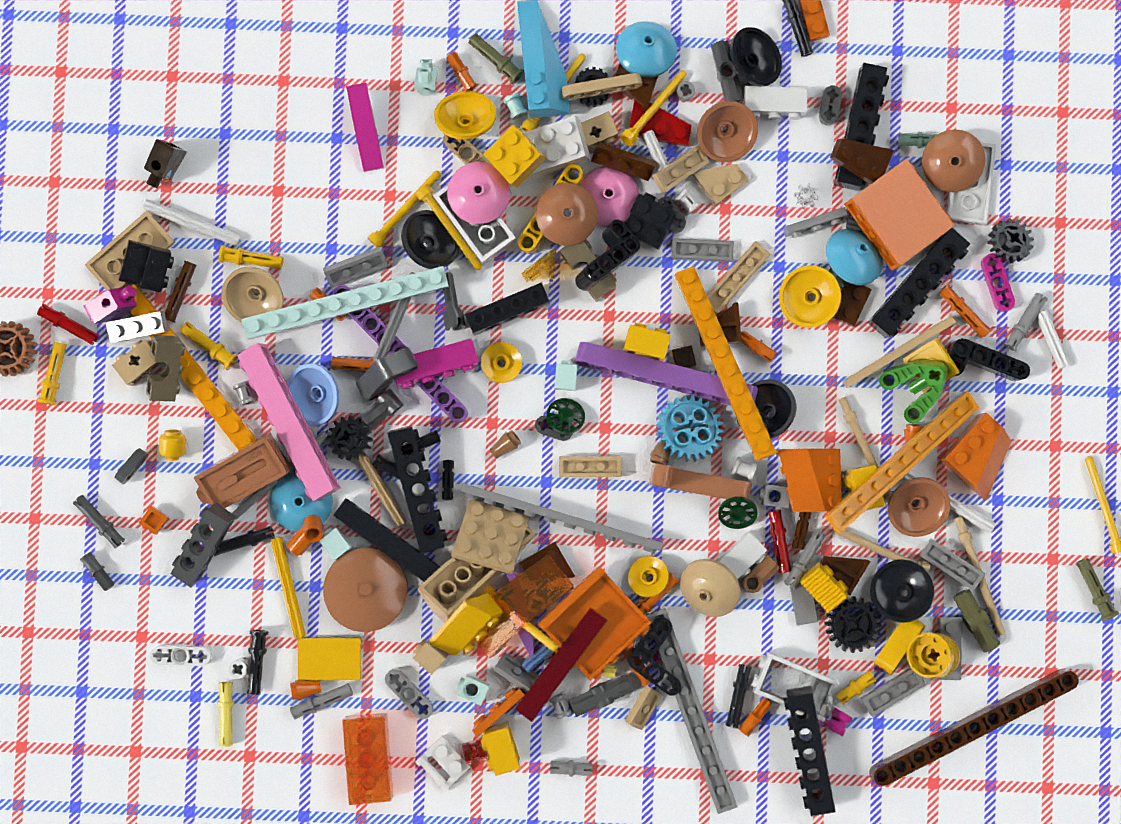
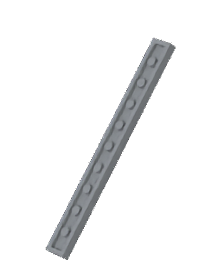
M462 483L460 491L465 492L464 497L476 500V496L485 498L484 503L495 506L496 502L504 504V509L514 512L516 508L524 510V515L534 518L536 514L544 516V521L554 524L556 520L564 522V527L574 530L576 526L584 528V533L594 536L596 532L604 534V539L614 542L616 538L624 540V545L634 548L636 544L644 546V551L654 554L656 550L661 551L663 543Z
M666 608L646 614V617L652 623L658 617L669 619ZM664 621V623L659 622L657 624L659 626V630L656 633L652 630V634L655 635L659 640L662 638V636L658 635L660 631L667 630V627L665 626L667 623L666 621ZM672 627L671 633L658 650L665 670L681 682V690L675 697L716 811L720 814L738 806ZM673 681L672 683L670 682L673 690L676 689V686L674 685L676 681Z

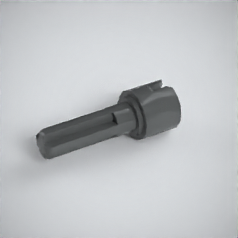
M446 272L449 287L443 289L446 311L443 313L445 330L449 331L451 327L454 331L461 330L466 327L463 310L458 308L453 274Z

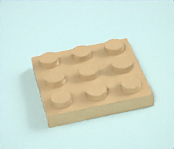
M470 499L451 557L512 574L530 516Z

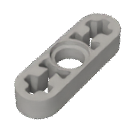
M391 669L385 676L386 685L418 718L426 719L430 717L433 712L432 702L401 670ZM390 674H398L400 676L398 678V681L401 684H403L404 681L407 682V684L401 688L400 692L397 690V688H399L400 685L397 682H394L393 684L390 682ZM406 688H412L415 691L413 699L408 700L404 697L403 692ZM418 696L422 698L419 700L421 705L427 704L429 706L427 714L419 712L420 706L417 703L415 706L411 705V703L417 700Z

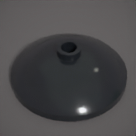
M755 27L743 28L733 36L730 44V55L738 74L748 83L758 87L774 83L780 76L782 59L773 39L767 33Z
M422 210L413 213L402 227L401 241L403 248L416 264L427 269L441 266L445 268L457 258L460 247L433 211Z
M765 379L751 384L758 388L755 405L770 438L772 439L783 434L791 426L796 416L797 403L794 394L784 383L777 380ZM769 412H773L770 417H767Z
M894 560L879 568L871 581L870 596L874 607L882 616L894 622L907 623L921 618L930 609L934 600V584L929 573L913 561ZM906 589L908 591L907 595L901 596V590Z

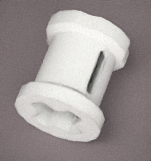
M689 188L675 198V202H679L686 210L685 214L687 216L701 205L690 194Z
M737 457L731 474H739L746 477L748 481H751L757 464L747 463L741 460V457Z
M239 658L231 662L228 669L229 675L237 679L246 676L249 673L250 662L245 658ZM242 665L243 668L241 669V671L237 672L236 669L238 668V666Z

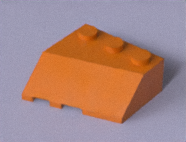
M981 413L939 460L986 501L1012 441L1004 428L988 413Z
M775 449L776 455L780 457L782 463L780 469L782 475L786 477L788 484L786 490L793 512H830L842 501L840 449Z

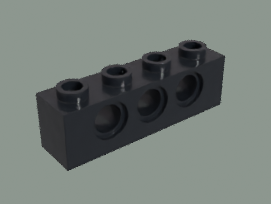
M541 282L465 314L475 336L550 304V301Z

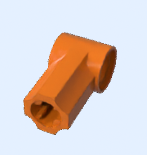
M309 515L303 520V526L287 543V548L292 554L296 556L302 555L313 542H318L322 539L323 527L321 518L317 515Z

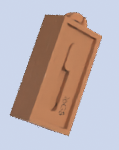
M268 433L200 471L194 477L199 486L196 494L198 499L204 504L213 505L216 502L223 508H226L287 474L292 467L272 434Z

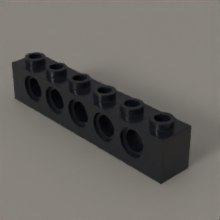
M865 62L860 66L844 139L874 145L876 134H873L874 127H877L880 121L878 109L882 107L885 98L882 91L883 87L887 86L889 75H886L887 67ZM867 84H872L875 87V92L869 91ZM862 104H868L871 107V111H865ZM858 124H864L867 127V131H861L858 128ZM838 164L833 186L858 191L861 186L865 185L866 182Z
M954 228L945 232L867 323L885 339L890 336H896L902 329L900 324L904 320L907 322L915 314L913 309L917 305L921 306L929 298L927 293L931 289L934 291L942 283L941 277L952 272L956 267L953 265L957 259L962 260L969 252L967 248L971 243ZM944 249H947V250L950 251V253H951V258H950V259L944 257V255H943V250H944ZM930 264L937 267V274H933L930 271ZM917 280L923 281V290L916 286ZM903 295L910 297V305H906L903 302ZM890 310H894L897 313L898 318L896 321L889 317Z
M409 425L390 430L387 434L420 554L444 548V542L448 541L445 529L440 528L439 521H442L440 510H435L433 503L437 499L434 489L430 490L428 482L431 481L429 469L424 470L423 461H426L424 451L418 448L417 441H420L418 429H413V426ZM405 443H410L413 446V451L409 454L401 450V446ZM411 463L417 464L419 467L418 472L415 474L407 471V466ZM417 483L424 486V491L420 494L415 493L412 489ZM420 504H427L430 510L423 514L419 512L418 506ZM426 524H433L435 531L426 533L423 527Z
M811 686L786 690L787 697L783 698L785 710H790L791 714L787 721L789 731L794 730L795 737H791L793 750H798L799 757H795L797 770H802L803 776L799 777L801 790L805 789L807 795L803 796L804 807L810 810L811 816L835 813L836 810ZM798 709L806 710L802 715L796 713ZM802 729L810 730L808 734L800 733ZM806 749L814 750L811 754L804 753ZM812 768L818 770L814 774L808 773V770ZM815 788L821 789L819 793L811 792Z

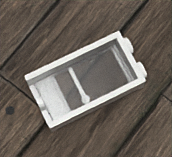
M768 651L766 655H762L758 663L760 667L758 675L754 674L750 686H752L751 690L756 694L784 705L783 698L787 697L786 690L811 686L817 717L819 720L825 721L824 711L827 704L830 705L832 703V691L835 685L839 686L840 682ZM798 709V710H797V711H800V712H802V713H805V712H806L805 709Z

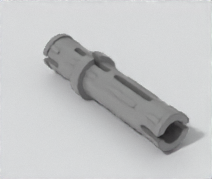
M1035 293L1034 298L1019 322L1012 327L1013 331L1004 343L1005 347L1010 346L1008 349L1012 351L1017 350L1022 339L1029 334L1030 326L1048 300L1046 296L1042 298L1043 294Z
M814 529L798 560L793 562V568L784 584L789 586L792 579H794L790 588H797L801 577L807 573L808 565L826 537L823 532L816 539L820 531Z
M346 683L317 697H309L307 701L290 707L291 715L296 720L306 714H314L325 706L353 696L352 688L349 683Z

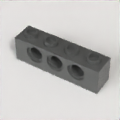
M216 502L202 510L199 515L201 518L200 522L196 523L190 531L192 534L191 538L187 539L181 547V550H183L182 554L178 555L172 563L174 568L170 574L190 588L200 581L237 517Z

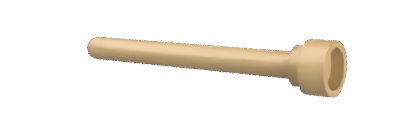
M844 530L842 533H836L835 531L836 535L893 561H913L929 572L931 564L924 560H911L847 530Z

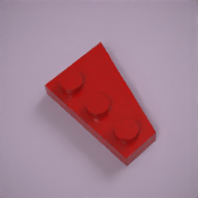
M635 99L629 128H632L646 112L641 109V105ZM659 108L638 133V138L644 139L643 134L653 130L658 142L688 147L692 125Z

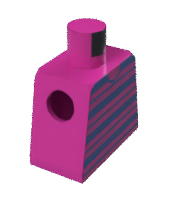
M132 286L109 289L83 307L92 324L120 320L137 306L134 299L136 290Z

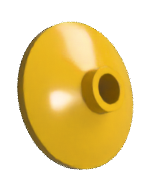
M496 342L488 346L483 352L481 368L489 380L496 383H507L515 379L520 373L522 358L517 348L506 342ZM499 360H505L506 364L504 367L498 366Z
M644 556L637 559L631 565L628 572V582L631 589L642 597L657 596L666 588L669 581L667 566L662 560L654 556ZM649 575H653L652 581H647Z

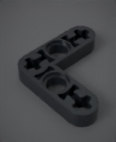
M658 617L651 624L650 630L643 635L630 653L628 664L633 670L664 693L674 696L680 692L681 682L652 660L672 631L671 621L665 617ZM666 621L665 626L667 630H661L658 634L662 636L660 640L655 635L650 634L652 630L655 633L659 630L657 625L659 622L664 623ZM647 638H654L656 642L655 647L651 650L646 649L644 646ZM641 655V661L644 662L646 665L648 661L651 662V664H649L646 667L644 673L641 672V670L644 669L641 665H633L634 656L639 657ZM653 667H657L660 670V676L657 679L649 677V671ZM665 673L668 675L665 677L666 680L671 683L676 681L674 683L676 686L675 690L670 689L667 691L668 686L664 682L661 685L658 684L663 680Z

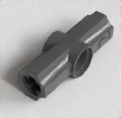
M728 40L711 44L710 47L717 70V79L720 82L724 100L743 101L737 71L731 60ZM728 69L732 75L724 76L722 70Z
M625 674L607 683L597 684L591 687L589 691L573 697L569 701L576 717L593 709L606 707L612 704L615 699L623 697L634 690Z

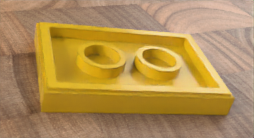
M361 637L299 638L298 680H361Z

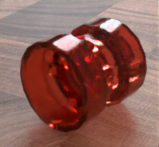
M480 739L476 740L475 743L467 742L462 744L466 764L473 763L477 759H488L487 752L483 750Z

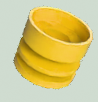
M922 633L910 642L907 649V660L910 667L918 675L923 677H945L957 669L960 662V650L957 643L947 635L941 633ZM939 652L940 656L934 658V654Z

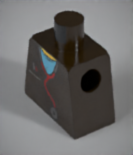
M156 139L144 166V169L151 173L146 183L154 188H158L162 179L171 180L187 151L169 141Z

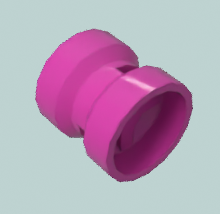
M834 707L831 719L827 720L824 726L844 736L847 724L851 723L853 718Z

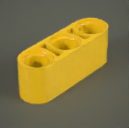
M919 620L899 623L876 657L874 664L892 675L907 655L910 642L922 633L926 625Z

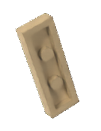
M698 144L654 173L652 177L661 193H664L710 161Z
M559 456V477H622L621 456Z

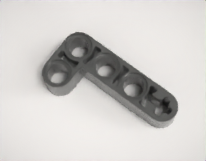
M404 348L375 361L356 382V386L364 402H369L379 397L398 377L416 370L419 366L410 348Z

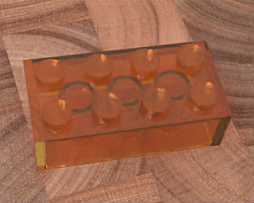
M387 713L345 716L342 724L349 805L391 802L394 794Z

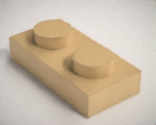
M645 685L634 706L629 711L625 722L637 729L643 730L663 694Z

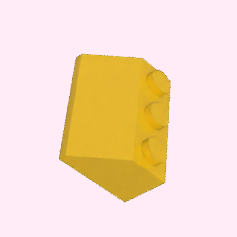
M489 593L465 600L428 642L432 646L453 656L467 655L475 649L474 644L486 637V631L499 622L498 618L503 614V611Z

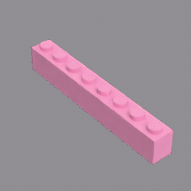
M256 343L238 354L239 366L248 375V383L256 391L259 404L265 408L269 423L275 427L277 439L287 450L286 456L294 464L297 477L303 481L307 496L313 501H321L340 490L341 487L267 345Z

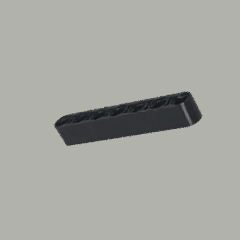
M347 498L343 500L333 514L338 520L423 582L441 567L426 555L420 554L418 549Z

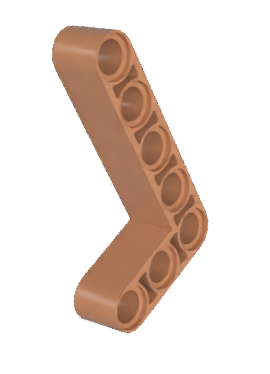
M656 463L652 464L649 485L722 499L732 497H745L749 499L752 487L751 482L682 470Z

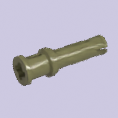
M477 33L471 36L468 44L496 66L497 72L503 73L509 78L512 85L522 77L524 70L511 62V58L501 55Z
M1089 558L1077 561L1076 565L1093 596L1092 603L1097 606L1101 614V620L1106 621L1119 615V611L1115 610L1110 600L1111 595L1105 593Z

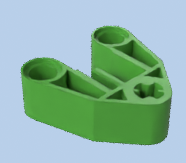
M917 359L887 368L881 374L879 383L886 390L894 389L918 373H921V376L907 385L910 388L909 391L915 395L926 387H931L916 400L912 401L905 409L904 418L907 422L911 424L918 423L943 393L948 375V367L945 363ZM939 371L941 374L934 375L933 372ZM886 375H892L895 382H889ZM911 408L917 409L920 415H913Z

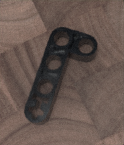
M613 220L602 232V239L610 249L589 263L575 277V284L580 290H590L630 260L640 249L639 240L623 221Z
M961 338L950 343L947 349L949 356L960 372L955 376L963 373L967 363L1011 381L1024 380L1030 375V367L1027 363L968 339ZM958 343L964 347V352L962 354L958 353L956 350V345ZM977 351L983 354L982 361L976 359ZM996 359L1001 360V369L995 366ZM1018 368V371L1021 372V374L1017 375L1018 372L1013 369Z

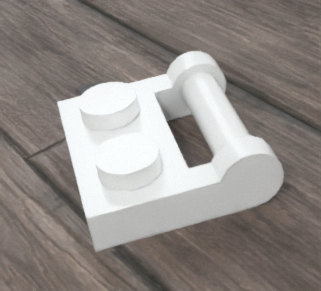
M443 735L415 761L418 766L421 765L435 780L443 793L471 767ZM430 756L450 775L447 780L427 760Z

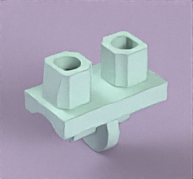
M420 59V67H417L414 90H418L423 96L432 95L436 88L438 72L437 68H433L432 59Z

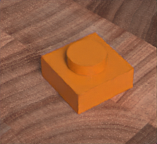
M150 506L139 521V524L153 534L158 535L169 517L154 506Z

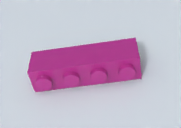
M472 338L413 354L419 367L408 374L398 377L395 383L397 388L402 387L404 390L414 387L415 383L418 382L427 384L435 381V378L440 376L449 378L458 371L463 370V373L475 370L479 360Z

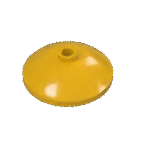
M472 91L456 92L446 96L437 104L434 111L435 124L443 134L451 138L473 139L485 134L492 128L496 120V109L493 102L483 94Z
M807 265L793 270L785 277L779 290V304L783 314L789 321L801 327L814 328L824 325L835 316L841 303V289L837 279L828 270L819 266ZM812 293L816 296L814 301L809 300V295Z

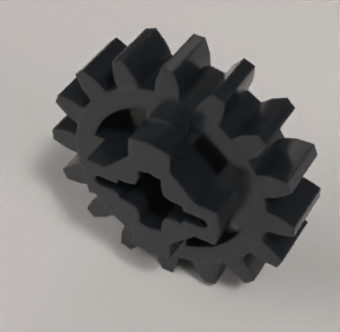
M1011 218L1006 221L1001 220L991 228L993 231L988 234L992 239L987 244L993 245L990 252L995 251V258L1001 256L1002 262L1008 259L1010 264H1013L1016 260L1020 262L1030 254L1029 251L1034 247L1032 244H1029L1034 240L1033 237H1029L1032 231L1025 230L1027 224L1019 225V219L1014 223Z
M349 415L348 420L341 417V423L334 421L336 427L329 428L332 435H328L327 439L332 442L327 445L330 448H334L332 454H338V458L341 460L344 457L347 461H351L352 457L359 460V454L366 455L365 448L371 449L368 442L373 441V438L368 435L372 433V430L366 429L368 425L365 422L361 423L362 419L359 417L355 421L351 415ZM350 425L357 426L360 430H353ZM351 434L353 437L350 438L351 442H348L347 440ZM347 446L349 452L341 450L340 447Z

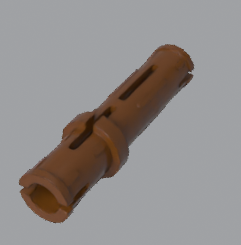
M184 260L179 277L175 279L177 282L165 310L166 320L175 323L188 286L191 287L192 283L190 281L197 267L196 264Z

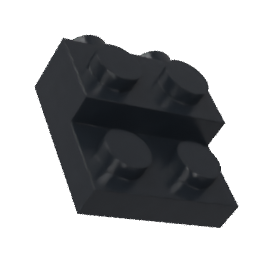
M647 192L644 195L638 194L630 210L631 214L626 225L638 240L660 250L678 213L673 210L675 206L665 201L660 204L655 201L657 197Z
M128 240L118 280L161 293L162 288H167L169 276H166L167 268L172 269L174 257L171 256L169 249Z

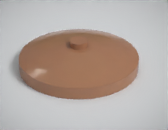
M372 548L355 549L340 556L329 568L323 585L324 602L331 616L343 627L357 632L376 631L392 623L401 613L407 598L406 577L400 565L382 551Z

